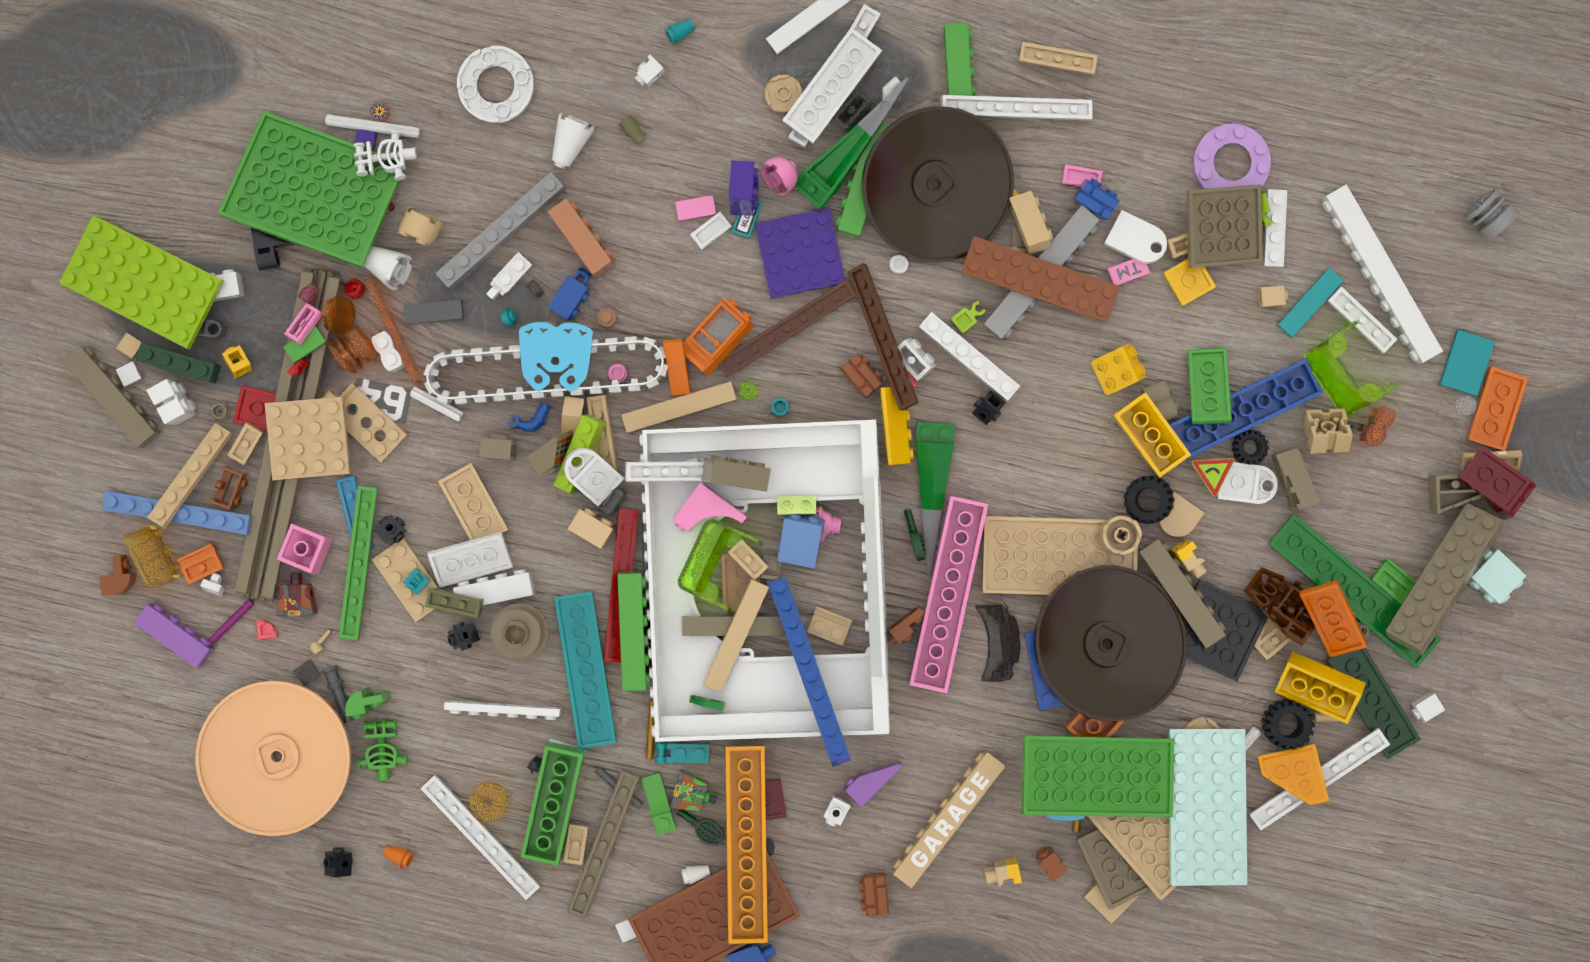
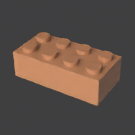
M565 198L547 211L596 279L615 266L612 262L615 258L607 247L605 249L601 247L604 243L596 232L591 233L592 226L584 216L582 218L579 216L582 212L573 200L569 202Z

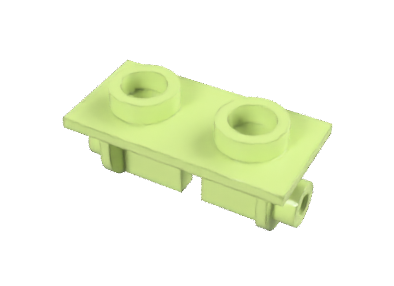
M777 496V515L816 514V496Z

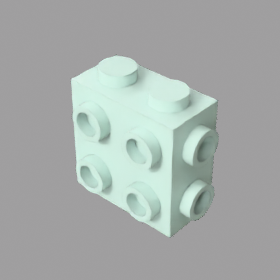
M1489 549L1469 581V585L1475 590L1479 589L1484 594L1483 598L1489 603L1501 604L1510 598V593L1514 589H1518L1524 583L1523 579L1526 575L1499 549Z

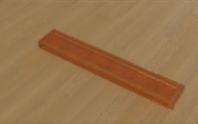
M371 276L365 278L364 281L412 381L417 384L424 381L375 278Z

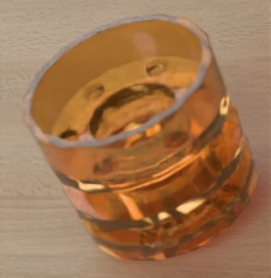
M352 324L344 331L347 338L346 341L337 336L335 339L338 345L334 341H330L328 347L339 365L351 375H355L357 373L356 367L359 369L364 368L360 360L361 358L370 363L379 356V353L375 350L366 334L356 324Z

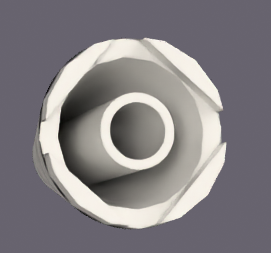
M559 113L552 160L555 161V166L565 169L566 166H571L594 132L595 126L589 128V123L571 115L568 118L563 117L564 113Z
M372 246L364 266L389 289L397 290L399 288L396 286L400 283L404 284L410 275L412 265L409 263L412 258L404 253Z

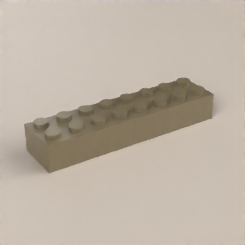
M1466 503L1386 629L1388 638L1423 656L1503 529V520Z

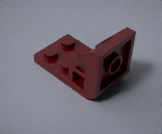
M1483 446L1479 448L1458 476V479L1488 499V505L1503 520L1514 517L1536 487L1530 479Z

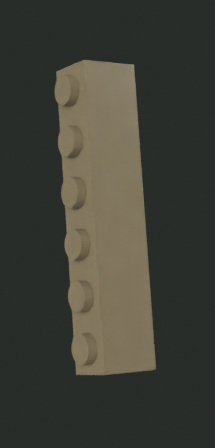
M79 345L62 361L136 447L144 448L160 434V431L157 429V423L147 418L145 415L146 411L141 405L134 403L132 394L122 389L119 379L109 374L107 371L109 368L105 363L99 362L96 359V353L89 346Z
M1158 539L1139 553L1207 649L1226 636L1224 633L1226 628L1221 621L1216 622L1213 618L1215 612L1210 605H1204L1202 602L1203 595L1198 588L1194 590L1190 585L1193 582L1187 573L1183 574L1179 568L1182 565L1176 557L1172 558L1168 553L1170 548L1166 542H1161Z

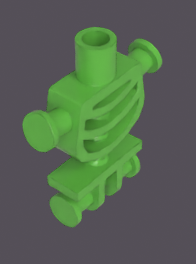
M396 718L393 721L383 719L382 723H379L378 719L374 720V722L364 721L365 732L374 730V733L365 734L364 738H378V743L366 750V758H357V765L359 769H362L364 766H368L369 770L377 769L378 781L390 780L389 768H395L398 764L407 766L408 755L399 756L397 746L385 742V737L398 735V731L388 732L390 728L397 730ZM379 727H382L381 733H379ZM378 747V752L371 755L372 749ZM385 747L390 748L393 752H391V751H386V750H385V749H386ZM375 756H378V757H379L377 760L372 761V758H373V757H375Z

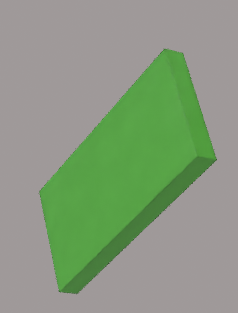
M1227 348L1188 350L1192 424L1231 423Z

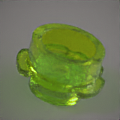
M745 381L740 385L739 394L744 399L751 400L757 395L758 389L754 382Z

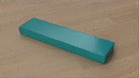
M1328 268L1277 326L1292 338L1344 280L1331 268Z

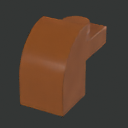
M127 555L113 556L115 575L100 577L102 596L122 594L133 587L136 581V573H129L130 561Z

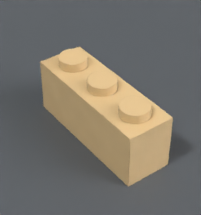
M1032 191L1010 197V209L1028 254L1051 248L1052 232L1045 226L1047 223L1044 213L1039 211L1040 203L1037 196L1034 197Z

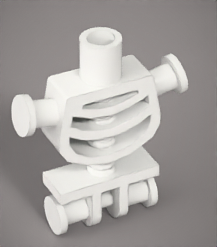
M396 130L390 131L391 139L383 140L380 143L377 154H373L370 141L366 142L367 151H364V143H355L353 145L356 149L354 158L358 159L355 162V166L358 167L356 175L367 176L368 171H366L365 167L368 166L370 174L375 175L374 162L379 161L385 172H395L394 179L396 181L406 178V175L402 172V170L406 169L405 160L417 159L416 148L404 149L402 140H399L401 132ZM394 159L397 164L394 165L391 160ZM388 160L390 166L384 165L383 161Z

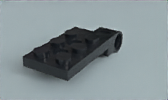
M251 228L258 269L263 271L280 267L279 255L275 248L294 245V243Z

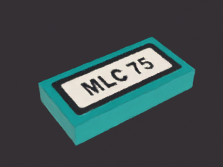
M758 201L757 210L753 211V216L737 215L731 232L750 239L763 202Z

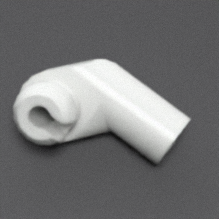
M893 77L883 86L882 100L901 83L897 77Z

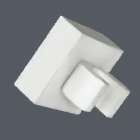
M215 573L212 574L210 581L203 579L200 585L204 591L221 597L225 591L222 585H220L223 578Z

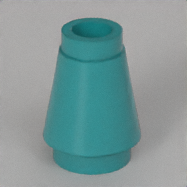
M689 19L669 25L665 32L671 43H678L695 30V27Z

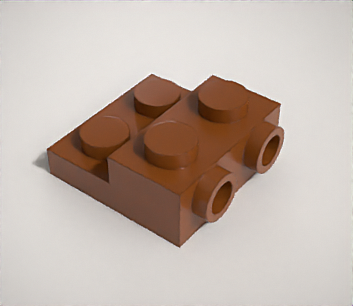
M919 606L888 628L890 633L887 635L894 645L901 641L904 644L912 638L911 634L914 631L909 625L913 624L915 626L923 620L924 612Z

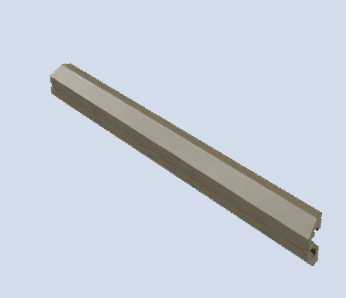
M320 268L304 269L302 271L292 322L306 303L310 304L323 313L315 326L318 327L327 343L303 358L309 362V365L298 377H293L287 372L295 363H293L285 351L275 402L317 398L342 276L334 271ZM288 337L287 344L290 343L291 341H293V340H292L291 338H289V337ZM268 435L251 511L250 533L246 535L235 587L237 594L247 599L264 603L272 602L275 598L282 561L277 560V557L289 530L300 479L272 480Z

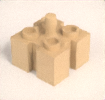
M1329 409L1328 413H1322V410H1306L1303 430L1305 437H1308L1307 444L1310 454L1326 453L1328 449H1331L1333 453L1349 452L1353 435L1350 425H1347L1348 418L1345 409Z

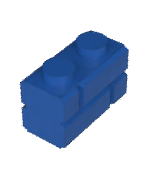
M1093 178L1090 181L1085 179L1073 199L1107 220L1119 203V199L1116 198L1118 194L1109 188L1107 191L1100 188L1102 184Z

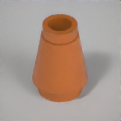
M387 845L383 851V856L399 867L407 868L412 861L413 853L408 849Z

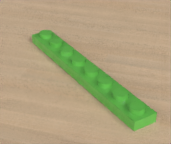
M359 485L357 489L339 638L359 640L379 488Z

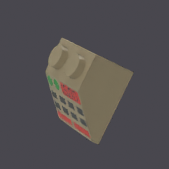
M572 431L555 436L527 456L539 476L545 473L549 476L560 470L573 438Z

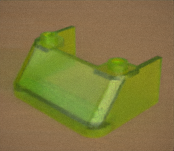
M1357 321L1344 325L1308 350L1304 359L1307 358L1312 373L1337 409H1345L1346 415L1353 414L1372 404L1400 385L1396 381L1388 383L1380 389L1376 384L1368 383L1360 388L1341 361L1339 355L1347 349V341L1343 334L1358 324Z
M709 519L703 524L678 578V586L683 591L732 613L733 609L717 602L719 589L709 580L725 547L732 549L741 539L744 541L746 539L761 547L764 543L760 539L722 522Z

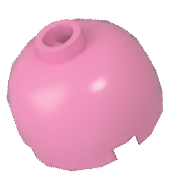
M778 156L767 160L761 165L763 167L761 176L771 190L774 187L778 191L777 195L784 196L795 187L798 179L797 168L791 160Z

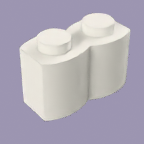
M383 331L372 337V344L375 350L381 354L382 364L388 371L395 373L406 367L405 357L397 350V342L390 333Z

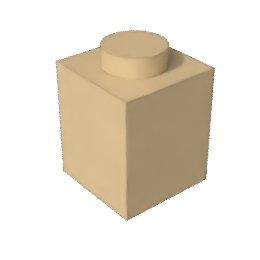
M1284 285L1257 289L1259 308L1280 307L1286 305V301H1288V291L1285 290Z

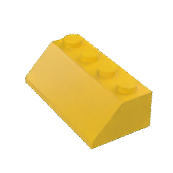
M891 387L880 388L887 466L910 464V460L914 459L913 448H909L908 442L912 440L911 429H907V421H910L909 410H899Z
M1146 392L1112 415L1158 478L1191 456Z
M1292 651L1274 692L1348 724L1362 696L1366 683Z

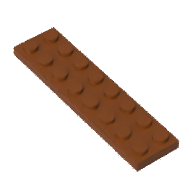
M973 236L961 274L1104 323H1108L1120 286L976 236Z

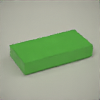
M314 326L301 345L296 341H291L283 348L293 363H297L327 343L318 327Z

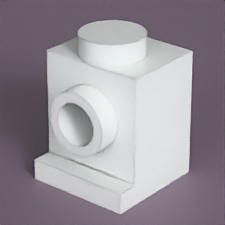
M651 55L647 57L649 60L647 63L643 62L637 68V76L634 77L641 86L645 84L648 88L665 72L664 68Z
M833 794L823 814V817L826 818L825 822L834 827L836 824L841 826L851 807V803ZM834 810L840 811L838 816H834L832 813Z

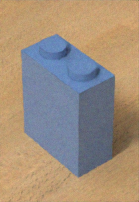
M786 515L777 561L815 569L818 562L825 520L815 515Z

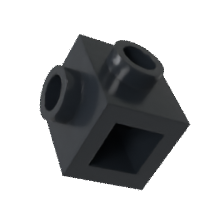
M990 390L984 398L980 396L975 402L974 406L976 408L972 414L987 426L991 420L995 422L1001 415L1000 409L1006 402Z
M392 515L383 517L379 521V526L374 529L375 533L388 546L393 545L395 542H400L407 532L404 528L406 525L399 516L395 518Z
M461 622L453 625V630L448 631L447 639L454 650L458 648L461 651L472 647L471 643L480 640L474 622L467 625Z
M335 847L333 851L325 852L323 861L325 867L324 875L334 878L351 876L352 852L344 851L345 848Z

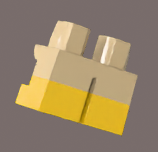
M1185 539L1171 548L1170 552L1178 559L1183 570L1189 571L1191 576L1198 578L1207 572L1202 565L1205 560L1194 555L1192 551L1197 548L1193 541Z
M1016 857L993 861L994 866L984 868L987 884L998 882L1000 887L1003 885V880L1013 879L1014 884L1022 883Z

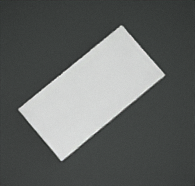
M502 531L427 552L439 588L513 568Z

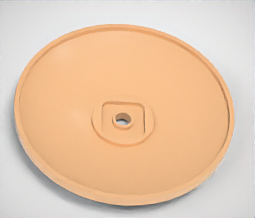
M263 681L247 685L229 694L208 715L197 741L196 772L206 799L226 821L239 829L257 835H287L313 825L323 818L338 802L344 792L350 774L351 746L348 733L340 716L319 694L292 682ZM275 751L281 752V761L274 760L273 753Z

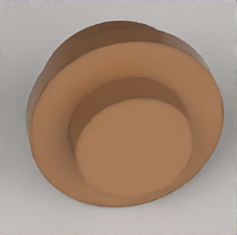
M603 308L597 314V321L604 327H610L616 321V314L610 308Z

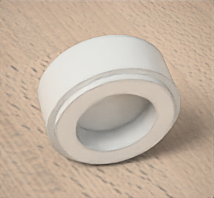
M900 254L893 256L889 263L890 270L895 274H903L909 266L907 258Z

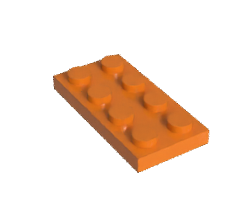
M1492 366L1489 367L1466 440L1499 451H1506L1528 381L1527 377Z
M1338 580L1300 591V597L1330 657L1367 647L1366 638Z

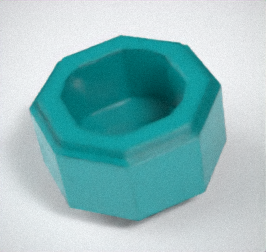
M776 398L771 403V411L776 416H784L789 411V403L784 398Z

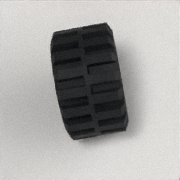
M1157 476L1139 477L1131 482L1130 486L1126 489V494H1124L1126 512L1131 515L1133 520H1137L1139 523L1153 524L1160 522L1168 517L1171 510H1173V502H1175V498H1173L1174 492L1169 487L1170 485L1162 478ZM1151 488L1158 492L1160 505L1157 509L1145 511L1140 507L1138 497L1142 490Z
M1283 699V701H1275L1274 705L1270 704L1268 706L1270 709L1264 711L1265 718L1261 720L1264 723L1262 730L1265 731V737L1274 745L1286 750H1296L1298 746L1301 748L1305 746V741L1309 742L1311 740L1309 736L1314 734L1312 728H1315V723L1312 722L1314 719L1313 715L1309 714L1310 711L1304 705L1292 700ZM1291 713L1295 715L1297 719L1295 731L1290 735H1282L1279 731L1280 719L1286 714Z

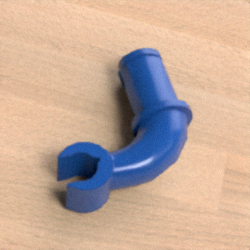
M540 402L534 418L531 417L530 421H522L518 416L512 414L510 416L515 418L517 422L514 424L506 423L511 428H519L526 432L538 430L542 425H545L544 421L551 406Z

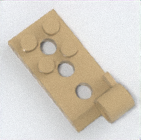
M351 383L340 396L329 390L322 397L344 398L347 431L381 463L408 436L400 426L354 383ZM355 404L358 408L355 415H351L348 411L349 406ZM366 417H369L372 421L369 428H365L362 425V421ZM379 430L385 432L386 437L383 441H378L376 438V433Z

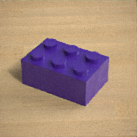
M731 160L729 184L730 215L753 216V211L757 210L758 168H755V162Z

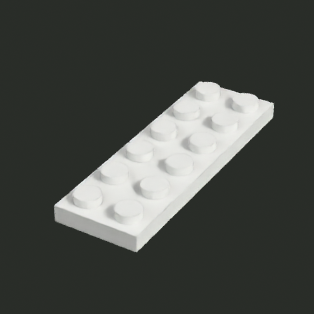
M850 28L782 122L814 144L879 57L882 50L853 28Z

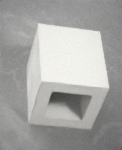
M1428 692L1410 703L1413 708L1411 710L1413 716L1417 720L1419 719L1424 722L1445 711L1436 694Z

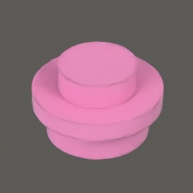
M613 364L608 370V376L610 380H618L619 383L623 382L627 377V369L622 364Z

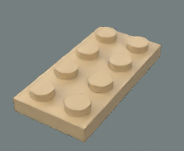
M473 463L438 481L470 540L501 531L503 534L509 530Z
M405 538L372 559L415 622H418L435 610L425 607L428 588H440ZM415 568H418L431 580L418 595L403 583Z

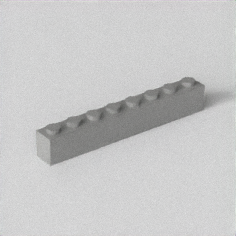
M550 172L435 274L449 289L453 290L559 197L566 188Z
M1081 205L1052 240L1051 248L1044 250L1038 258L1060 266L1064 263L1068 265L1074 257L1072 254L1076 248L1080 250L1087 242L1084 238L1088 233L1092 235L1097 230L1099 219ZM1010 291L982 326L999 340L1003 337L1007 339L1013 332L1011 328L1015 322L1019 324L1026 316L1023 312L1027 307L1031 309L1038 300Z

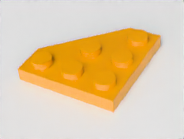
M1315 744L1303 746L1302 748L1298 747L1296 750L1289 749L1258 756L1262 776L1310 806L1330 802Z

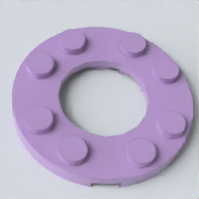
M1224 124L1212 129L1198 143L1193 156L1194 174L1202 188L1261 184L1262 187L1268 178L1271 168L1270 151L1264 139L1255 130L1241 124ZM1230 143L1238 144L1246 149L1251 159L1247 175L1236 181L1220 177L1214 167V156L1217 150L1223 145Z

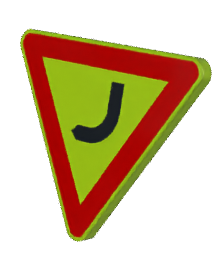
M1234 459L1193 460L1191 464L1211 495L1217 496L1234 463Z

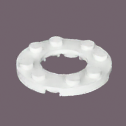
M491 46L481 50L478 49L466 58L458 73L457 89L462 104L474 117L488 123H504L515 119L528 107L534 92V78L529 65L520 54L507 47ZM499 66L512 74L514 90L507 100L500 103H490L480 96L477 82L484 70Z

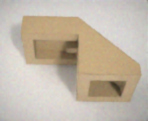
M565 396L561 434L572 431L574 436L583 414L584 399Z

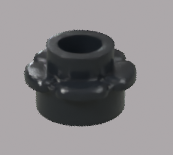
M536 755L527 766L531 770L530 773L534 771L538 773L540 771L542 758Z

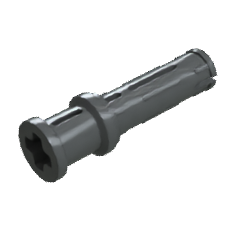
M334 665L321 670V672L326 677L327 688L332 691L343 723H347L355 719L352 716L346 717L345 707L348 699L342 686L344 681L339 676L338 665Z

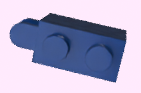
M580 267L573 278L568 275L548 308L568 321L571 318L575 319L580 311L578 307L581 302L585 303L590 295L588 293L590 289L586 285L592 274ZM579 276L584 278V281L582 283L577 281Z

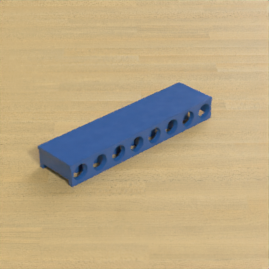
M1306 358L1230 394L1231 423L1192 424L1190 413L1169 425L1190 452L1191 456L1188 457L1190 458L1323 394V391L1320 389Z

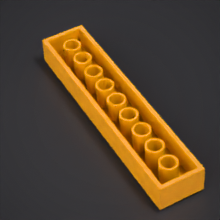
M725 746L728 943H768L765 746Z

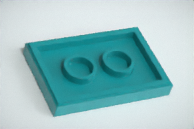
M1456 330L1439 385L1472 396H1478L1495 341L1462 330Z

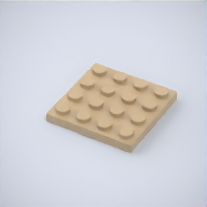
M343 397L265 403L272 480L351 473Z

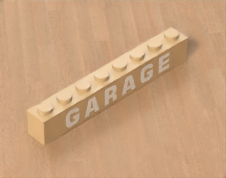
M987 750L983 753L980 752L974 759L976 763L972 768L968 767L962 775L964 777L960 783L957 782L952 787L950 797H945L942 800L937 814L933 813L927 820L929 824L926 828L919 830L915 836L917 838L913 844L910 843L904 850L906 854L903 858H898L893 864V875L911 889L1005 768L1004 763Z

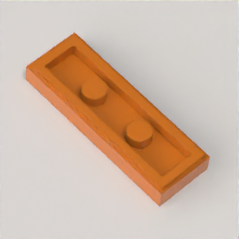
M683 339L664 340L663 347L666 365L669 366L667 371L671 395L690 394L691 386Z

